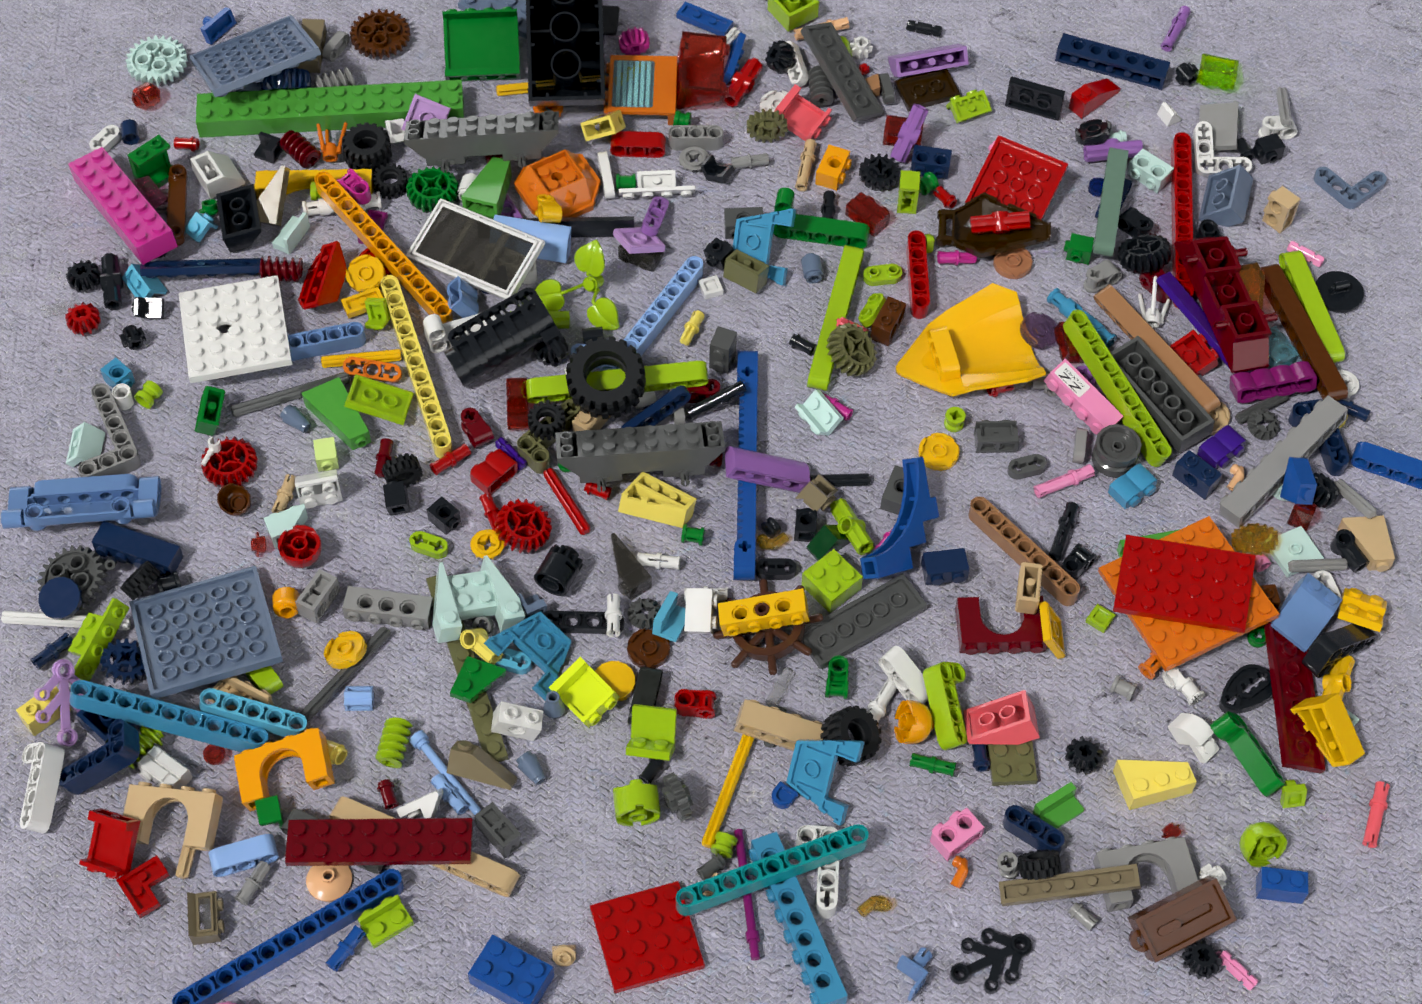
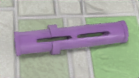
M1181 6L1178 14L1173 18L1172 25L1161 44L1162 50L1166 52L1172 50L1180 31L1187 24L1186 20L1191 13V9L1188 6Z

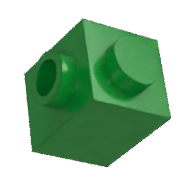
M1071 233L1070 241L1066 240L1064 252H1067L1065 260L1088 265L1095 238Z

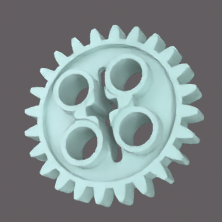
M157 35L154 36V39L148 36L147 41L140 39L141 44L134 43L135 49L130 48V53L126 54V66L131 77H135L136 81L141 80L142 84L148 82L149 86L153 82H156L157 86H159L160 82L166 85V80L173 82L174 76L179 78V72L184 73V68L187 67L186 62L188 61L186 50L183 48L182 43L179 44L177 39L172 41V37L166 40L164 35L160 39H158Z

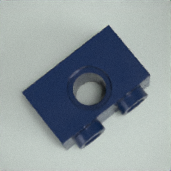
M1188 450L1176 462L1172 476L1205 500L1218 487L1222 474Z

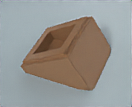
M879 74L865 78L874 96H879Z

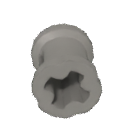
M1117 675L1109 692H1115L1126 697L1127 701H1130L1138 684H1131L1121 679L1120 675Z
M1003 852L999 855L997 864L1001 876L1006 879L1017 877L1020 870L1016 855L1012 852Z

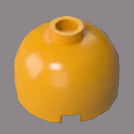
M903 700L900 702L895 714V719H898V727L894 726L897 741L905 744H918L924 741L934 729L930 710L923 703L914 700Z

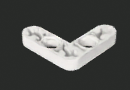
M1206 121L1197 123L1193 131L1195 170L1200 176H1209L1222 171L1219 168V163L1221 162L1226 163L1229 168L1243 163V166H1247L1245 170L1249 173L1252 168V162L1247 157H1214L1212 126ZM1201 127L1206 131L1204 139H1201L1202 131H1198ZM1199 145H1206L1209 151L1202 153L1199 150ZM1205 163V165H1206L1208 168H1207V170H1204V167H1200V166H1202V164Z

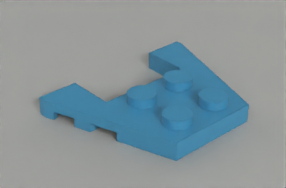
M796 209L736 219L733 240L734 251L737 249L769 265L774 225L794 227ZM769 265L767 278L779 285H785L788 268Z
M540 611L490 637L484 644L493 653L500 656L513 642L544 671V674L532 689L542 699L546 700L547 693L552 691L549 686L558 679L560 668L565 661L572 641Z
M800 739L795 744L786 783L805 799L815 803L822 813H827L834 819L833 822L839 826L845 822L849 805L828 797L837 759L840 756L853 762L860 761L864 741Z

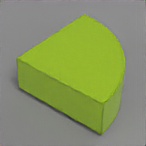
M924 234L926 252L933 253L934 236Z

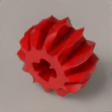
M84 302L81 305L75 304L74 308H68V313L65 314L67 327L75 335L80 333L84 336L87 332L92 335V330H98V324L101 323L99 310L91 303L87 305Z

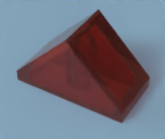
M1294 504L1286 524L1296 528L1302 526L1307 531L1317 505Z

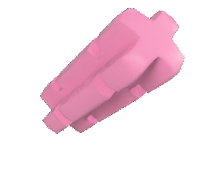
M1295 241L1289 243L1287 247L1288 252L1300 250L1307 262L1310 263L1312 261V264L1317 267L1323 264L1325 258L1320 254L1315 255L1316 252L1302 245L1301 247L1298 246L1299 243Z
M1227 950L1221 952L1220 956H1218L1222 959L1221 965H1226V969L1239 982L1243 981V985L1248 990H1252L1257 985L1258 979L1252 974L1249 975V971L1236 959H1232V955Z

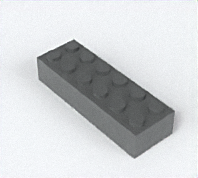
M1139 336L1110 352L1163 436L1179 454L1212 434L1214 419Z

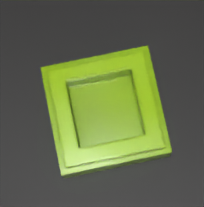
M1097 604L1085 622L1104 633L1114 620L1116 614Z

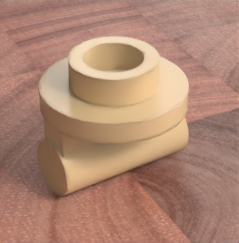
M552 946V959L555 964L563 967L571 965L576 959V946Z

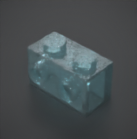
M1276 326L1270 328L1272 334L1269 337V369L1278 365L1289 366L1296 363L1299 357L1296 348L1288 342L1285 335Z

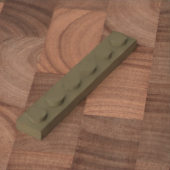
M1137 864L1062 873L1051 878L1046 877L1047 879H1016L999 882L1002 907L1141 889Z

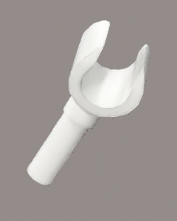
M214 437L208 439L209 449L201 465L206 466L213 453H218L221 450L220 440L214 444Z

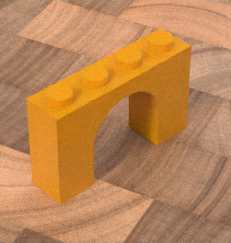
M309 728L303 733L288 735L282 740L267 742L261 747L246 749L240 754L234 755L241 801L250 812L256 810L255 800L270 797L267 783L269 772L278 761L286 757L302 759L306 783L313 790L335 784L326 736L319 728Z

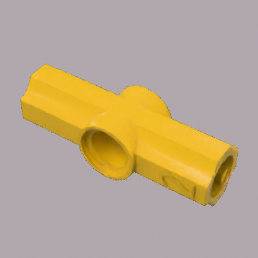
M1352 656L1336 660L1332 665L1330 674L1323 676L1322 686L1324 691L1322 696L1339 693L1341 698H1343L1344 693L1350 692V675L1355 664Z

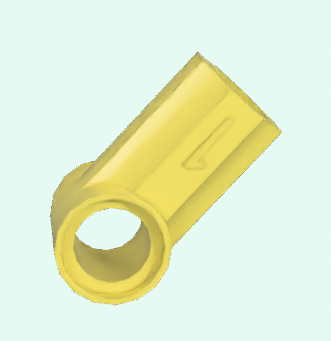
M467 629L461 633V645L465 649H472L485 662L495 665L502 658L503 653L497 656L484 644L489 639L485 629Z

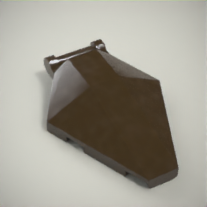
M983 192L954 210H938L937 219L939 220L936 245L941 247L952 245L976 257L984 258L1050 241L1051 222L1042 221L1036 218V214L1029 212L1030 229L1010 230V232L994 234L992 232L972 234L970 216L991 215V213L997 211H1008L1009 213L1027 211L1010 203L1008 206L997 201L996 197ZM947 219H952L951 236L946 235Z

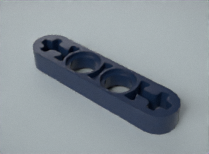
M677 386L627 421L621 428L655 426L685 405L691 399V394L685 386Z

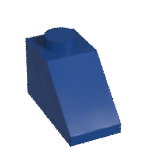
M1289 457L1280 497L1295 504L1312 505L1317 483L1307 458Z

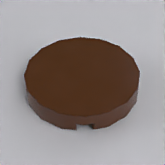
M640 629L633 633L628 640V658L639 668L641 666L658 668L669 658V640L652 634L650 629Z

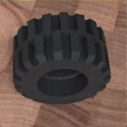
M360 123L356 124V127L352 126L350 131L344 133L342 148L345 162L349 168L372 169L373 173L376 168L380 169V165L383 164L386 167V163H390L392 157L388 132L382 126L377 127L375 123H372V125L369 123L361 125Z
M856 705L853 707L848 706L829 715L824 720L825 724L821 727L823 731L820 734L821 739L851 740L848 734L849 729L854 737V741H864L860 761L853 762L838 756L837 762L839 761V765H856L875 756L876 752L880 749L878 744L881 743L882 738L879 737V734H881V729H878L877 726L879 723L873 719L874 715L871 712L867 713L865 708L860 709Z

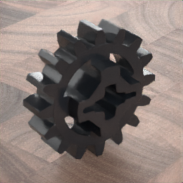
M878 153L877 157L871 154L870 159L865 157L864 162L860 163V181H865L866 187L871 185V190H874L875 187H878L879 191L882 190V187L889 190L890 185L894 187L896 182H899L901 168H899L898 162L894 163V157L888 159V154L884 155V157H881L880 153Z

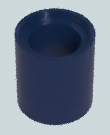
M132 119L122 121L120 127L123 143L127 145L137 144L140 140L138 123Z

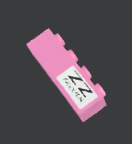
M1066 358L1043 380L1047 387L1054 391L1061 398V401L1069 406L1076 416L1083 420L1096 435L1101 429L1109 425H1115L1123 418V415Z

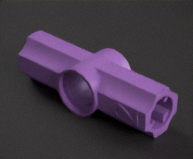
M913 104L906 122H903L897 136L898 139L891 151L890 157H894V160L905 163L913 144L915 145L920 135L921 126L929 110L924 106Z
M1111 138L1103 144L1084 146L1085 162L1107 160L1109 147L1129 150L1128 158L1135 157L1143 149V144L1141 140L1119 142L1118 139Z

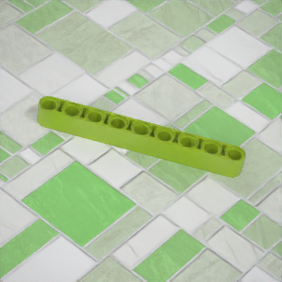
M844 246L809 372L807 387L824 391L828 390L835 363L831 362V356L827 355L830 351L826 348L828 345L827 339L830 336L829 334L837 327L836 320L841 317L847 319L863 260L864 249Z
M1073 310L1063 324L1065 333L1108 401L1123 415L1121 421L1124 426L1134 430L1140 437V451L1146 461L1153 467L1162 466L1172 453L1170 445L1087 315L1081 310Z
M705 361L644 366L646 377L645 392L670 390L681 385L689 388L708 384L707 364ZM622 369L593 371L587 376V383L599 391L613 390L625 380V372ZM567 374L527 379L525 382L527 402L535 404L540 401L546 403V400L556 402L572 399L568 391Z

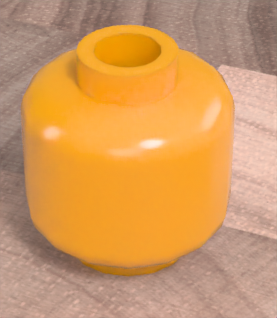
M292 587L278 588L272 595L274 613L285 619L297 615L298 610L295 602L300 596L299 592Z

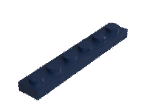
M261 258L150 261L144 265L141 263L140 274L147 278H155L157 276L173 278L178 275H186L188 277H195L197 275L217 276L218 274L235 276L241 273L256 275L260 273Z

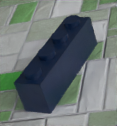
M105 521L102 522L91 541L98 555L102 557L113 556L118 562L124 564L127 562L137 568L144 562L149 561L161 572L159 576L173 574V571L177 570L184 557L178 545Z

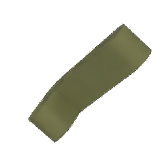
M568 399L561 404L565 412L566 422L563 432L572 429V420L581 411L580 406H576L572 399ZM546 416L539 422L541 424H551L555 419ZM529 429L517 440L519 456L526 460L527 466L534 472L543 474L545 470L551 467L547 448L555 443L556 439L551 436V440H547V437H544V440H540V435L538 438L534 437V433L531 434Z

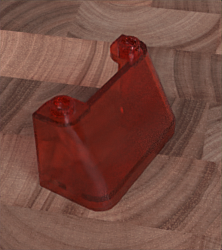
M682 31L677 56L676 109H688L724 101V98H728L729 87L724 82L725 55H729L730 47L729 44H726L727 36Z

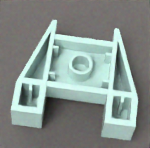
M487 555L484 556L481 571L447 576L443 562L439 563L432 623L438 643L459 640L462 630L461 620L495 615L500 632L524 620L525 614L519 597Z

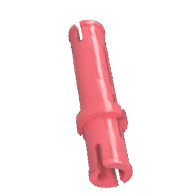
M1382 781L1375 783L1373 798L1369 801L1370 812L1362 841L1364 846H1367L1368 842L1369 848L1377 847L1383 814L1388 807L1386 800L1390 785L1386 783L1384 787L1385 782Z

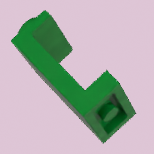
M160 135L155 136L127 155L136 185L147 195H150L169 182V170L172 165L167 150L170 149V144Z

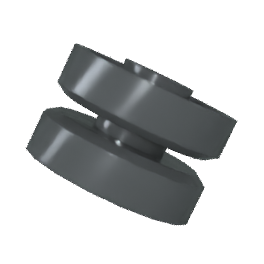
M1120 424L1109 425L1101 429L1097 434L1092 452L1093 465L1100 473L1108 477L1119 478L1126 474L1131 468L1136 466L1141 450L1140 437L1131 428Z

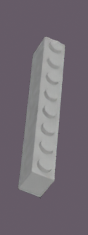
M1327 396L1323 401L1319 400L1315 404L1313 411L1310 414L1306 413L1302 417L1300 424L1297 427H1292L1287 433V437L1283 441H1278L1270 454L1264 455L1260 464L1248 472L1247 478L1243 482L1239 481L1234 486L1233 492L1221 499L1219 514L1240 528L1283 484L1289 457L1308 459L1346 420L1348 409L1330 396Z

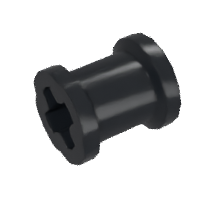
M173 571V574L161 578L158 576L156 579L160 592L182 587L177 571Z

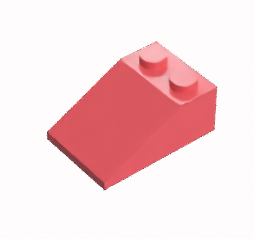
M1026 690L963 710L969 744L1019 745L1040 738L1035 708Z

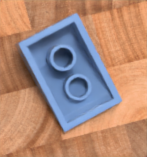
M1307 573L1294 584L1278 611L1279 618L1273 620L1270 626L1301 651L1306 652L1334 615L1342 599L1311 574Z

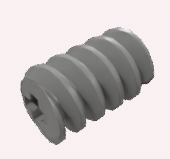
M347 67L344 68V73L337 69L336 75L333 71H330L329 77L324 72L322 73V79L318 74L315 75L316 87L355 85L353 74Z

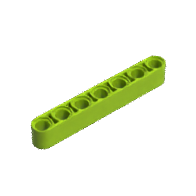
M1302 251L1280 253L1279 265L1334 363L1344 361L1345 351Z

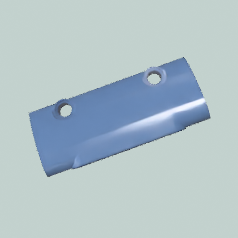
M132 474L41 480L37 481L34 487H10L8 510L1 511L3 529L30 527L34 531H39L48 525L113 520L119 524H127L132 519L156 517L161 502V480L159 476L140 477L138 479Z

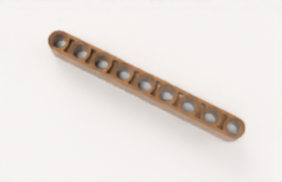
M1108 284L1093 296L1099 307L1130 340L1139 336L1208 414L1221 405L1220 400L1112 285Z

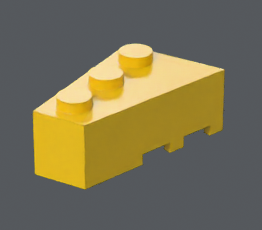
M1339 693L1306 698L1290 709L1294 715L1297 713L1304 722L1303 728L1306 732L1310 731L1318 741L1316 743L1317 747L1332 767L1350 765L1365 754Z

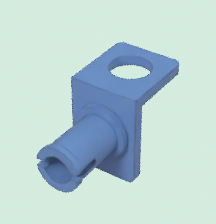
M923 947L918 950V953L912 960L901 955L897 964L898 970L916 981L907 999L910 1002L924 985L928 975V971L923 968L931 960L932 953L928 950L924 955L923 953L926 951V948Z

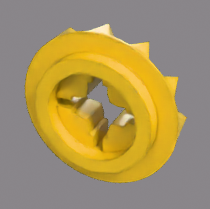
M481 530L471 539V552L475 554L476 558L480 557L483 559L487 555L489 559L493 560L497 555H501L504 549V540L499 541V534H496L494 530ZM490 540L491 546L485 550L484 545Z

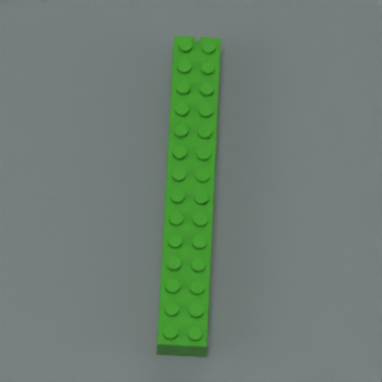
M462 80L240 91L229 92L223 97H214L212 93L197 94L196 126L200 138L258 135L260 132L277 134L286 133L289 130L294 132L317 131L316 125L318 123L322 131L326 129L329 131L342 130L345 122L348 123L346 130H350L352 126L356 127V124L360 123L361 125L365 123L372 125V123H375L377 127L382 126L386 128L385 121L387 120L391 121L402 118L405 121L415 94L451 108L447 119L450 117L464 118Z

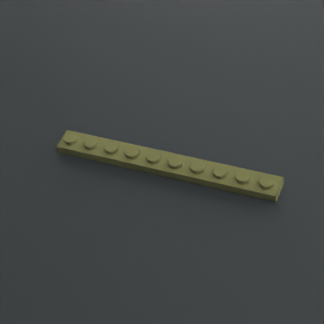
M436 576L426 578L433 602L435 598ZM461 620V623H462L461 633H462V632L465 630V627H464L463 621ZM460 637L459 640L446 642L457 676L466 657L475 658L472 649H465L461 645ZM482 692L472 703L466 702L480 746L496 761L508 760L501 734L491 732L493 710L487 692Z

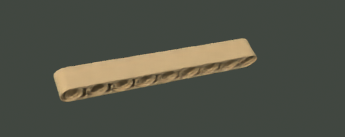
M344 796L339 798L329 815L330 819H396ZM472 852L471 864L432 865L504 897H510L520 878L519 873L475 852Z

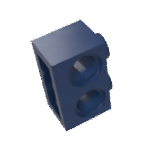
M914 145L910 170L920 172V176H924L926 172H932L937 179L948 180L952 150Z

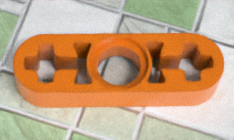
M348 357L343 362V369L349 376L354 377L357 374L387 383H397L402 377V371L396 364L358 357ZM355 362L356 366L362 367V363H365L363 374H360V369L354 368L353 371H350V368L347 366ZM376 365L378 367L377 374L369 375L367 373L368 366ZM382 366H385V371L391 372L394 368L395 372L398 373L393 378H390L389 374L383 373V377H380Z

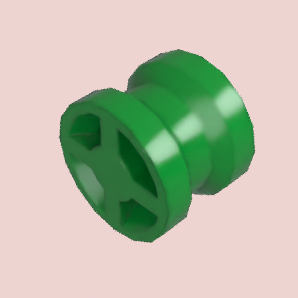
M676 110L673 126L691 125L692 113L687 112L685 114Z
M926 172L923 177H920L919 193L924 196L929 194L930 190H935L939 186V182L932 172Z

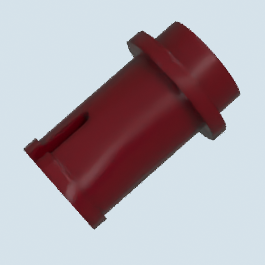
M390 779L380 781L377 787V791L381 793L386 810L394 809L399 804L393 789L395 785Z

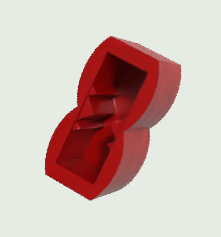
M501 449L492 451L486 456L485 461L472 467L470 471L471 482L487 495L488 493L493 494L503 483L507 482L517 473V462Z

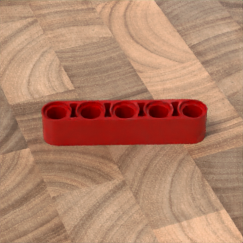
M915 230L908 234L906 247L910 311L914 318L924 319L928 315L930 304L926 239L923 232Z

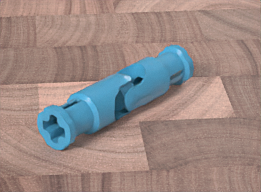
M1055 288L1048 295L1047 302L1056 306L1059 312L1066 318H1068L1073 310L1083 311L1108 349L1115 343L1117 339L1116 334H1111L1107 331L1100 321L1083 310L1073 299L1064 296L1059 288Z

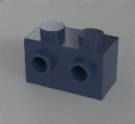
M965 548L923 552L921 566L925 585L938 586L943 583H961L968 580L970 569Z

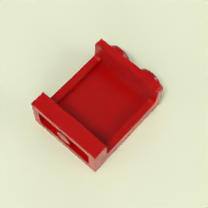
M104 808L89 810L87 820L94 821L95 824L88 857L80 859L79 865L87 867L86 870L90 872L106 873L105 876L108 878L119 879L120 876L130 872L141 821Z

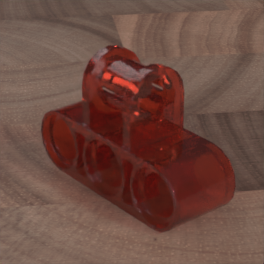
M527 377L506 378L508 430L529 429L525 383Z

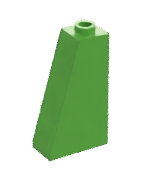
M492 157L461 196L463 208L493 219L495 214L501 215L512 178L510 161H503L502 158Z
M339 377L302 392L306 408L349 448L355 450L371 443L369 430L359 412L344 407L348 392Z

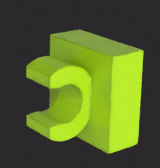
M1294 779L1285 780L1286 786L1282 787L1280 799L1282 808L1305 806L1307 795L1305 784L1296 785Z

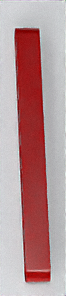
M1179 132L1174 136L1171 147V166L1174 168L1171 177L1172 274L1189 295L1193 297V285L1174 245L1175 241L1193 239L1191 137L1187 133Z

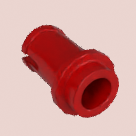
M195 136L191 138H174L175 149H190L192 152L199 149L200 142Z
M938 186L936 190L939 193L934 191L933 195L943 203L945 208L952 209L957 204L956 196L948 193L944 187Z
M1014 384L989 388L987 393L989 396L997 397L1000 393L1013 391L1014 387L1010 386H1014Z
M586 483L584 491L587 492V495L593 494L608 500L612 488L606 486V490L602 492L601 487V492L597 490V483Z

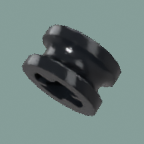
M769 517L767 522L761 523L763 532L770 538H774L775 533L779 534L781 532L780 525L772 517Z

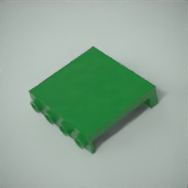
M488 7L484 8V10L467 8L465 11L448 9L442 12L446 80H462L463 82L520 79L517 9H513V7H503L502 9Z

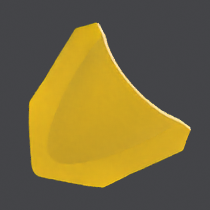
M994 283L949 308L930 322L896 365L898 375L952 397L975 390L1024 383L1046 375V371L1037 362L1031 348L1017 292Z

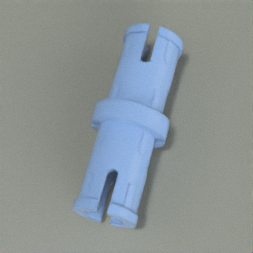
M442 773L432 778L431 784L437 790L443 789V801L448 802L457 815H462L468 810L469 805L458 794V789L452 786Z

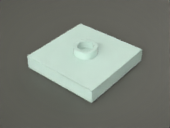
M1302 526L1265 541L1264 544L1287 578L1299 573H1291L1288 570V562L1292 560L1324 559Z

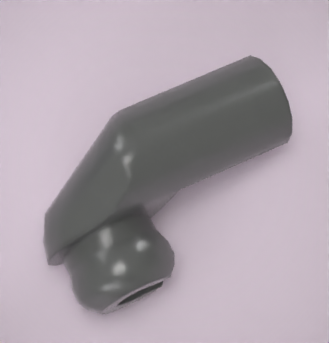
M113 556L108 557L107 560L102 558L106 568L104 572L115 568L117 564L116 558Z

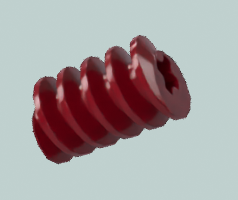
M289 130L282 136L280 147L302 168H310L320 160L321 152L307 141L301 133Z
M262 256L260 261L261 278L278 276L279 281H283L285 278L286 282H290L292 279L294 282H298L303 275V259L300 258L298 263H296L295 258L292 257L290 263H288L287 257H284L283 261L280 262L279 256H276L275 261L272 262L271 256H268L267 261H264Z

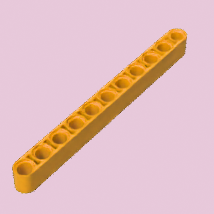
M326 171L317 173L314 179L318 194L389 272L397 277L399 283L429 315H439L442 323L453 321V313L448 307V301L330 173Z

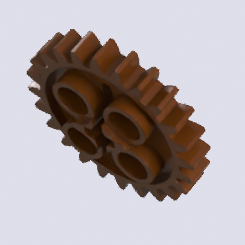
M378 9L377 13L371 10L370 15L364 13V18L358 16V21H354V26H351L350 37L355 50L359 49V54L365 52L366 57L371 54L373 59L377 55L380 59L383 58V55L390 58L391 53L397 55L396 51L402 52V46L407 47V42L410 41L409 23H406V18H401V14L395 16V11L388 13V9L384 12Z

